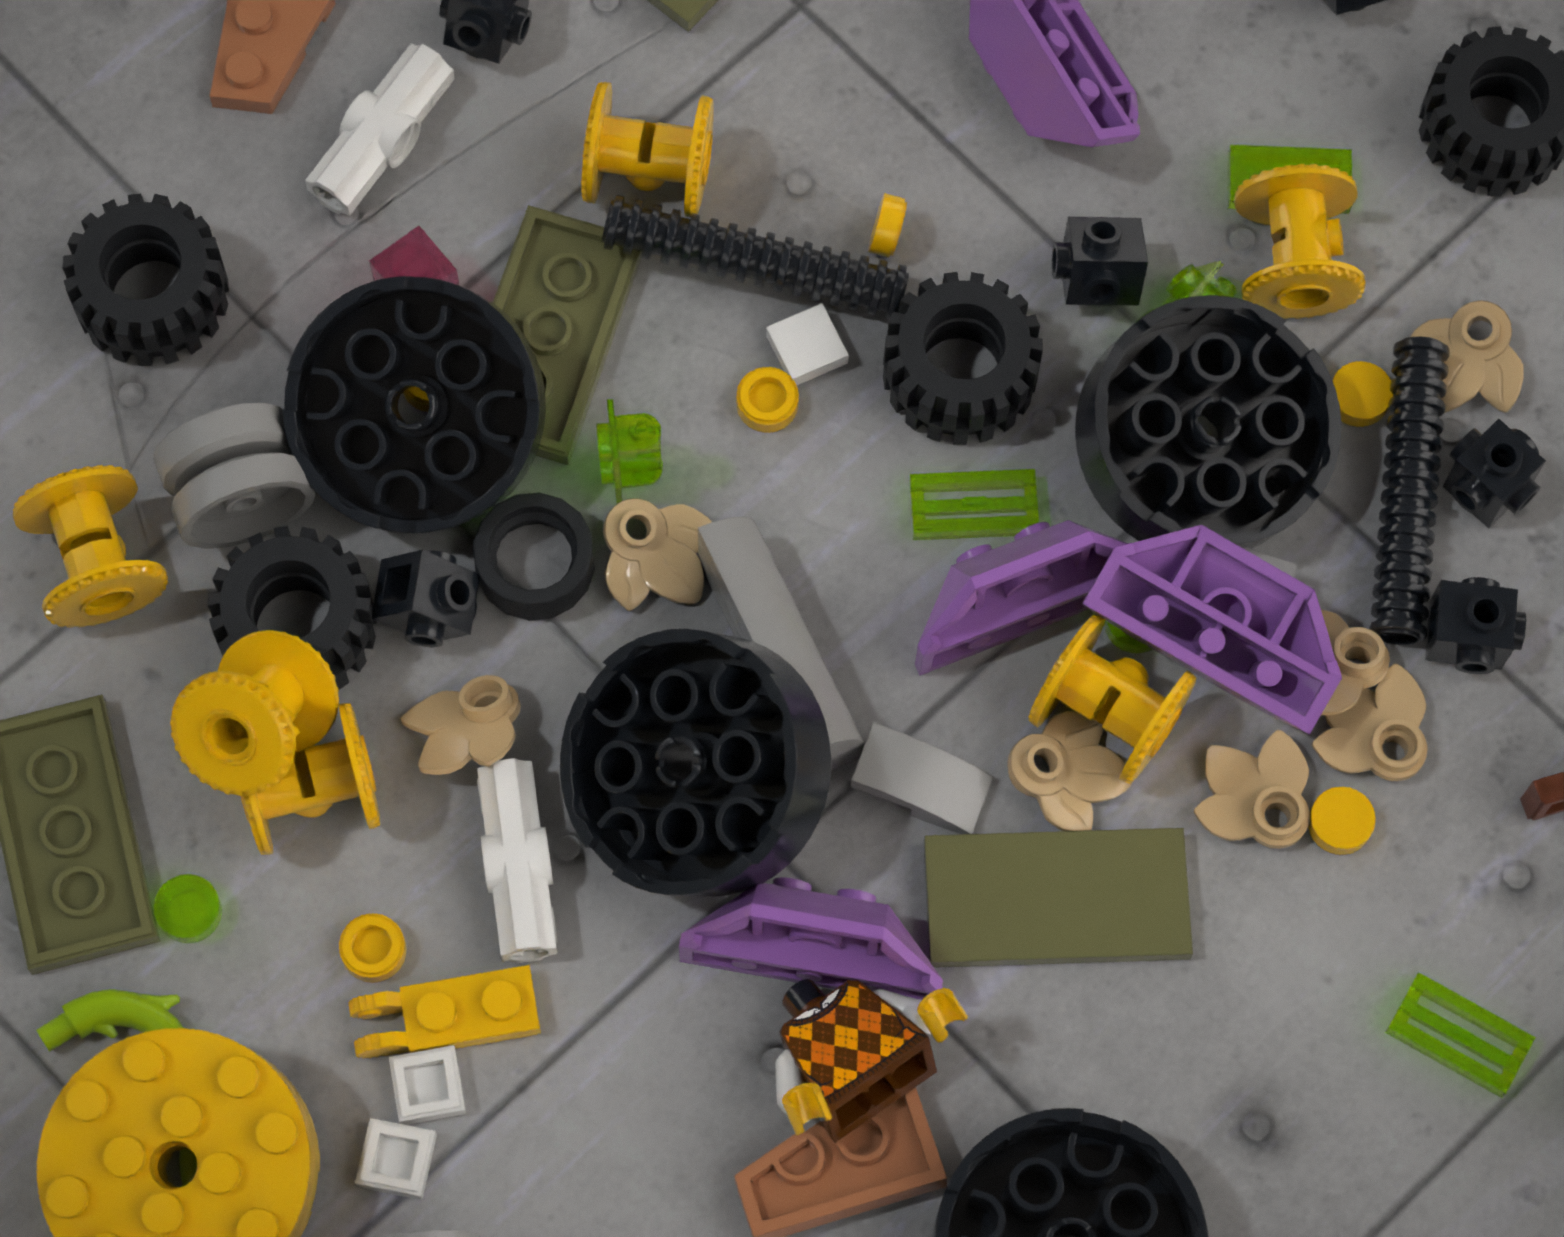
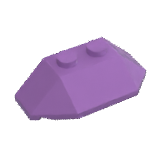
M970 0L969 40L983 61L984 68L992 76L1012 108L1014 117L1023 126L1028 136L1087 147H1099L1131 142L1141 134L1140 125L1137 123L1139 114L1137 94L1078 0Z
M1067 520L1051 527L1048 522H1039L1017 533L1013 542L992 549L989 544L980 545L964 552L956 559L957 563L951 565L919 640L915 659V667L919 676L1089 610L1082 603L1115 547L1129 543Z
M1203 525L1115 547L1082 605L1103 617L1135 640L1241 701L1309 735L1342 679L1315 590Z
M779 877L773 879V884H757L745 890L681 933L679 943V959L683 963L795 983L804 979H811L818 987L836 989L848 980H858L871 991L883 989L915 999H923L929 993L942 989L943 979L890 906L876 903L875 895L856 889H840L837 896L811 891L812 886L809 883L794 878Z

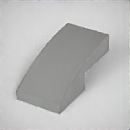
M873 722L852 776L851 788L911 809V817L958 834H973L993 776L942 749Z

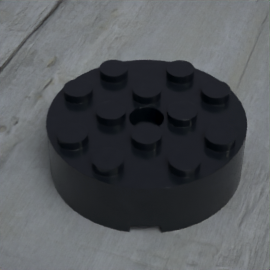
M413 276L389 277L361 285L343 294L319 313L307 327L294 349L287 368L289 372L285 387L284 409L282 411L286 437L292 455L295 456L309 484L325 501L347 517L376 529L399 533H426L454 528L481 517L496 504L507 498L519 485L531 467L542 439L546 413L545 387L538 361L528 340L511 318L494 303L467 288L444 280ZM411 387H419L425 391L430 404L425 419L415 424L405 421L398 410L401 394Z
M1217 295L1182 298L1166 303L1140 318L1113 342L1096 361L1082 387L1075 418L1076 449L1083 475L1093 496L1106 514L1127 534L1141 541L1203 525L1242 548L1252 549L1295 523L1309 509L1317 497L1323 493L1335 469L1341 442L1340 406L1333 381L1321 357L1314 348L1309 350L1291 330L1283 325L1286 322L1285 319L1260 305L1238 298ZM1200 416L1206 417L1215 426L1218 440L1206 433L1202 424L1198 423Z
M669 629L641 636L613 652L603 661L606 666L596 676L586 693H578L567 718L560 751L561 789L570 821L585 848H592L600 859L614 871L612 875L635 888L663 895L703 897L733 895L744 892L757 884H763L776 876L795 859L811 838L825 807L831 777V749L826 722L812 690L803 677L780 655L765 646L743 638L702 630ZM698 757L699 763L694 764L692 770L693 758Z
M1058 1108L1033 1112L1018 1117L995 1129L970 1150L953 1173L946 1187L935 1219L932 1237H1054L1061 1233L1072 1234L1076 1237H1208V1228L1201 1201L1188 1174L1169 1150L1152 1135L1124 1119L1121 1122L1104 1115L1083 1112L1084 1109Z

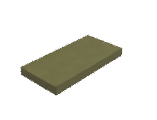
M528 205L493 303L519 327L528 340L542 373L545 387L546 413L543 435L536 456L569 465L640 265L642 252L633 250L631 255L623 254V247L614 245L612 250L604 249V242H602L604 227Z
M103 695L0 720V842L29 972L34 975L161 942L109 712Z
M1184 828L924 836L929 961L934 968L1190 960L1193 955Z

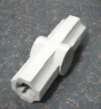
M410 44L374 92L366 90L359 94L352 102L343 117L340 126V136L305 180L307 190L319 200L321 205L338 215L342 213L350 216L388 166L391 168L398 167L408 157L418 140L421 122L455 79L453 68L442 59L439 53L424 44H421V46Z
M516 758L502 759L490 766L477 768L480 807L485 827V835L481 836L482 855L488 894L493 893L502 962L526 963L543 960L545 957L558 954L553 907H551L549 885H553V876L546 827L541 828L532 761H523Z

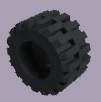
M1501 26L1488 27L1484 38H1481L1476 31L1465 35L1461 45L1453 44L1445 52L1442 62H1438L1421 105L1419 118L1423 120L1419 128L1421 142H1430L1426 155L1431 163L1442 161L1444 166L1441 174L1449 181L1458 176L1465 180L1462 188L1475 193L1477 186L1487 187L1488 196L1501 197L1505 187H1510L1513 195L1526 192L1531 181L1536 186H1539L1548 180L1552 169L1556 171L1563 161L1564 51L1560 50L1554 54L1548 49L1551 40L1542 35L1538 37L1537 41L1526 38V29L1514 27L1512 34L1509 35L1503 34ZM1481 96L1506 98L1517 104L1525 112L1530 125L1520 128H1505L1492 124L1477 112L1471 100Z
M141 193L128 195L129 203L117 206L115 199L102 204L105 212L103 215L97 218L90 212L81 221L85 231L84 234L72 233L67 243L72 255L63 256L62 269L67 278L64 280V285L85 334L89 333L92 343L102 352L109 347L113 358L124 363L128 361L131 355H135L139 366H153V357L163 356L165 363L170 364L179 361L176 352L187 348L192 355L202 348L199 339L202 334L211 338L220 328L216 315L225 316L228 308L225 293L230 292L229 281L216 238L212 236L210 227L202 216L195 219L192 208L181 201L172 208L168 196L154 194L152 202H144ZM161 261L172 264L180 269L173 284L157 296L147 299H129L114 292L120 278L129 269L138 264Z
M958 272L944 273L943 284L936 285L932 278L919 283L918 297L908 292L900 300L899 313L893 312L888 323L883 359V382L885 390H891L890 403L896 413L906 409L905 423L915 431L922 424L927 426V438L940 442L944 433L954 435L953 445H967L968 435L977 434L981 443L993 439L995 426H998L1005 433L1015 425L1017 413L1025 414L1030 406L1032 393H1035L1043 353V339L1038 338L1040 324L1036 314L1026 316L1029 303L1021 294L1012 299L1007 296L1008 284L999 279L996 280L993 286L984 284V274L971 272L970 281H961L958 278ZM948 339H969L988 349L998 365L981 377L958 379L939 371L929 360L927 352L938 343Z
M288 526L274 528L275 538L266 541L263 540L261 532L249 537L248 541L251 548L243 553L238 547H235L226 556L231 568L228 571L218 567L212 579L217 592H210L208 594L207 606L212 616L209 622L222 656L237 640L247 634L259 631L257 623L261 612L275 597L289 591H310L325 598L330 603V606L320 626L310 634L299 639L310 643L312 648L321 653V657L330 665L329 668L332 674L335 675L338 690L350 683L346 673L349 668L360 672L367 662L364 649H373L376 638L373 624H377V622L372 620L374 603L365 573L361 572L359 561L351 551L344 554L340 541L330 535L323 542H319L316 529L302 527L299 536H291Z

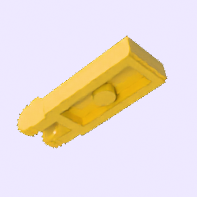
M530 965L399 987L400 992L383 991L370 995L366 994L352 998L348 1002L350 1017L357 1019H372L403 1012L406 1032L372 1033L355 1040L356 1057L363 1059L406 1052L414 1053L452 1045L455 1046V1049L541 1034Z

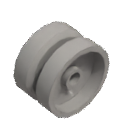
M263 402L243 403L216 409L188 420L168 433L155 447L153 460L163 488L170 495L175 496L172 501L171 511L181 539L189 546L204 549L231 547L249 542L248 538L259 532L264 537L274 533V528L285 527L300 518L313 504L315 490L307 481L295 456L292 455L284 428L283 411L279 406Z

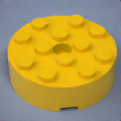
M187 1028L159 1029L130 1036L112 1044L86 1062L70 1078L52 1105L42 1130L37 1155L39 1199L44 1217L54 1237H301L312 1214L311 1209L320 1171V1152L314 1123L306 1104L289 1079L267 1059L242 1044L216 1033ZM190 1149L197 1159L195 1176L187 1185L176 1187L167 1179V1163L172 1157L173 1152Z

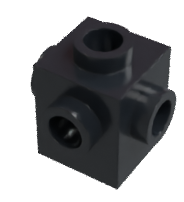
M442 0L439 16L446 19L443 45L466 52L472 57L486 59L499 64L512 44L521 45L528 33L532 18V11L528 10L529 0Z
M1067 218L1063 242H1054L1051 260L1053 279H1062L1066 305L1139 306L1148 266L1141 218Z
M1498 419L1483 434L1474 428L1459 441L1449 454L1455 463L1442 486L1455 498L1461 507L1472 513L1487 528H1490L1508 509L1514 515L1518 514L1539 492L1541 487L1535 482V479L1546 460L1539 455L1536 444L1527 434L1519 429H1510L1504 422Z
M422 549L381 559L372 620L405 633V640L421 647H440L443 645V640L471 635L472 623L477 611L476 598L480 576L476 572L457 565V559L453 555L442 551Z
M1484 577L1466 578L1462 582L1441 580L1429 601L1425 660L1455 664L1457 670L1468 674H1488L1493 672L1494 669L1501 670L1514 650H1521L1524 643L1526 613L1517 611L1518 589L1500 587V583L1496 580Z

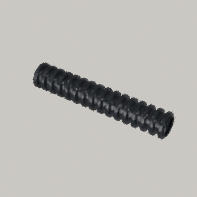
M616 195L615 200H611L602 236L604 249L612 250L614 245L623 247V254L631 255L633 250L642 252L641 257L643 259L649 260L652 254L661 256L660 262L664 264H669L670 259L680 261V268L687 269L690 263L698 265V272L706 274L708 268L718 270L717 277L725 278L726 273L736 275V281L741 283L747 277L755 279L754 285L757 287H763L764 282L774 284L773 290L781 292L783 287L792 289V295L800 297L802 291L811 293V300L819 301L820 297L824 296L830 298V305L837 306L839 301L849 303L848 309L856 311L858 305L867 307V314L875 315L877 310L885 311L887 319L891 318L893 312L899 313L900 300L905 295L909 277L907 266L899 264L897 270L888 268V261L880 260L878 265L869 263V257L861 255L859 260L850 258L851 254L848 251L843 250L840 256L831 254L832 248L828 246H823L822 251L812 249L813 243L808 241L804 242L803 247L794 245V238L788 236L782 242L775 240V233L767 232L766 237L756 235L757 230L755 228L749 227L746 233L737 231L738 225L735 223H729L728 228L718 226L719 220L711 218L709 223L701 222L699 214L692 213L689 219L681 217V210L673 209L671 214L662 212V205L654 204L653 209L643 207L644 202L642 200L636 199L633 205L624 203L625 197L622 195Z
M1423 336L1408 337L1396 342L1393 347V354L1397 360L1393 362L1391 372L1396 378L1392 379L1390 383V391L1395 396L1391 397L1388 403V409L1393 415L1387 419V428L1392 433L1388 434L1385 439V446L1390 452L1385 454L1383 462L1389 470L1385 471L1382 475V483L1387 489L1382 491L1380 501L1386 507L1379 512V520L1384 526L1380 527L1377 532V539L1383 545L1378 546L1376 549L1375 557L1381 564L1376 565L1374 569V576L1380 582L1374 585L1372 595L1378 599V602L1373 603L1371 606V615L1376 618V621L1371 622L1369 629L1377 633L1383 642L1396 645H1410L1424 640L1427 637V628L1421 623L1426 621L1429 616V610L1423 603L1428 602L1430 599V590L1425 584L1431 581L1432 572L1426 566L1433 561L1434 554L1428 547L1433 545L1435 534L1429 528L1436 524L1437 518L1431 509L1437 506L1438 497L1432 491L1438 488L1440 481L1434 472L1438 471L1441 467V459L1436 453L1441 451L1443 442L1437 435L1441 434L1444 430V422L1439 417L1444 414L1446 407L1441 398L1447 393V385L1442 380L1446 379L1449 368L1444 362L1450 356V349L1446 344L1437 339Z

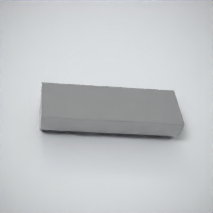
M731 517L699 527L698 557L702 570L734 637L750 640L767 647L780 655L803 677L812 690L826 722L831 749V771L859 759L865 743L756 522L749 517Z

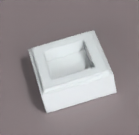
M822 303L766 327V337L784 372L791 376L796 385L848 364L849 354Z
M454 1045L389 1057L400 1124L410 1125L466 1114Z
M370 1118L355 1185L358 1188L422 1200L437 1138L436 1132Z

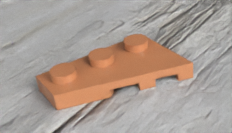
M228 0L209 96L212 107L273 114L306 57L305 49L321 21L326 22L335 6V0Z
M916 1087L836 1143L829 1137L820 1121L804 1133L792 1135L734 1175L735 1185L752 1237H785L947 1187V1176Z

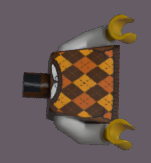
M801 980L789 988L782 1000V1005L793 1018L783 1024L779 1031L784 1051L775 1061L777 1104L788 1116L796 1135L805 1132L803 1125L806 1122L819 1117L829 1137L836 1143L937 1073L930 1040L926 1034H932L938 1043L943 1042L948 1037L945 1026L956 1020L964 1022L968 1015L954 993L948 988L937 989L923 999H915L883 989L871 991L858 980H848L825 995L813 980Z

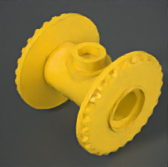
M599 82L592 98L585 131L581 173L582 200L591 204L596 203L604 172L625 175L635 188L643 191L658 189L665 181L685 184L684 216L690 218L692 213L698 214L711 160L714 118L713 98L701 95L693 127L661 122L651 123L646 122V120L612 116L611 82Z
M1286 165L1284 167H1275L1272 170L1261 171L1260 174L1252 175L1250 179L1244 180L1243 184L1238 186L1234 197L1236 211L1248 220L1270 225L1271 237L1274 243L1272 246L1273 265L1255 272L1243 282L1241 287L1243 300L1260 305L1283 319H1300L1338 312L1340 309L1348 308V305L1355 304L1356 300L1362 297L1366 287L1363 272L1348 263L1332 260L1334 256L1344 255V244L1340 218H1329L1341 214L1355 203L1358 193L1357 185L1352 176H1349L1346 171H1340L1339 168H1330L1328 165Z
M97 465L62 472L57 476L49 477L45 481L35 484L33 488L26 490L25 494L20 496L18 501L14 503L13 519L17 528L32 534H54L69 579L50 591L42 603L44 615L53 625L81 628L108 623L145 608L146 605L154 602L166 590L168 576L163 565L150 560L126 561L125 543L121 536L118 535L112 515L123 509L133 500L138 490L134 476L127 469L123 470L122 467H114L113 465Z
M1092 615L1078 630L1052 667L1032 705L1028 720L1038 728L1049 717L1058 703L1061 702L1088 720L1092 721L1094 719L1102 724V729L1134 748L1119 777L1124 783L1131 784L1144 770L1151 758L1155 756L1172 731L1192 693L1197 678L1187 670L1168 696H1163L1149 687L1148 672L1138 661L1131 658H1120L1109 662L1092 651L1105 624L1103 617Z
M264 630L243 636L225 652L220 661L218 671L209 672L195 678L178 695L172 709L170 725L172 731L171 738L174 740L175 750L178 751L181 757L180 760L186 764L191 774H195L199 778L200 782L206 783L211 786V789L222 791L224 794L237 796L255 795L272 788L289 771L293 763L295 751L318 743L330 731L336 720L339 707V690L336 685L335 675L332 674L329 668L330 665L321 657L319 651L311 647L310 643L304 642L296 635L293 636L284 631Z
M350 703L339 704V712L345 735L344 739L296 750L289 771L275 786L259 794L240 796L247 821L250 824L255 843L261 855H271L274 853L268 819L292 813L314 818L327 812L333 803L360 797L369 830L380 826V814L375 795L377 791L365 739L360 734L357 719Z

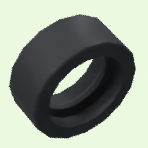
M540 492L517 494L496 504L480 522L473 541L475 570L480 576L479 584L487 599L505 614L528 621L551 619L572 609L588 591L595 571L592 535L581 513L562 498ZM534 524L556 528L564 534L571 546L572 554L568 572L559 582L547 588L527 590L513 586L504 579L497 566L496 554L501 540L509 532L524 525Z

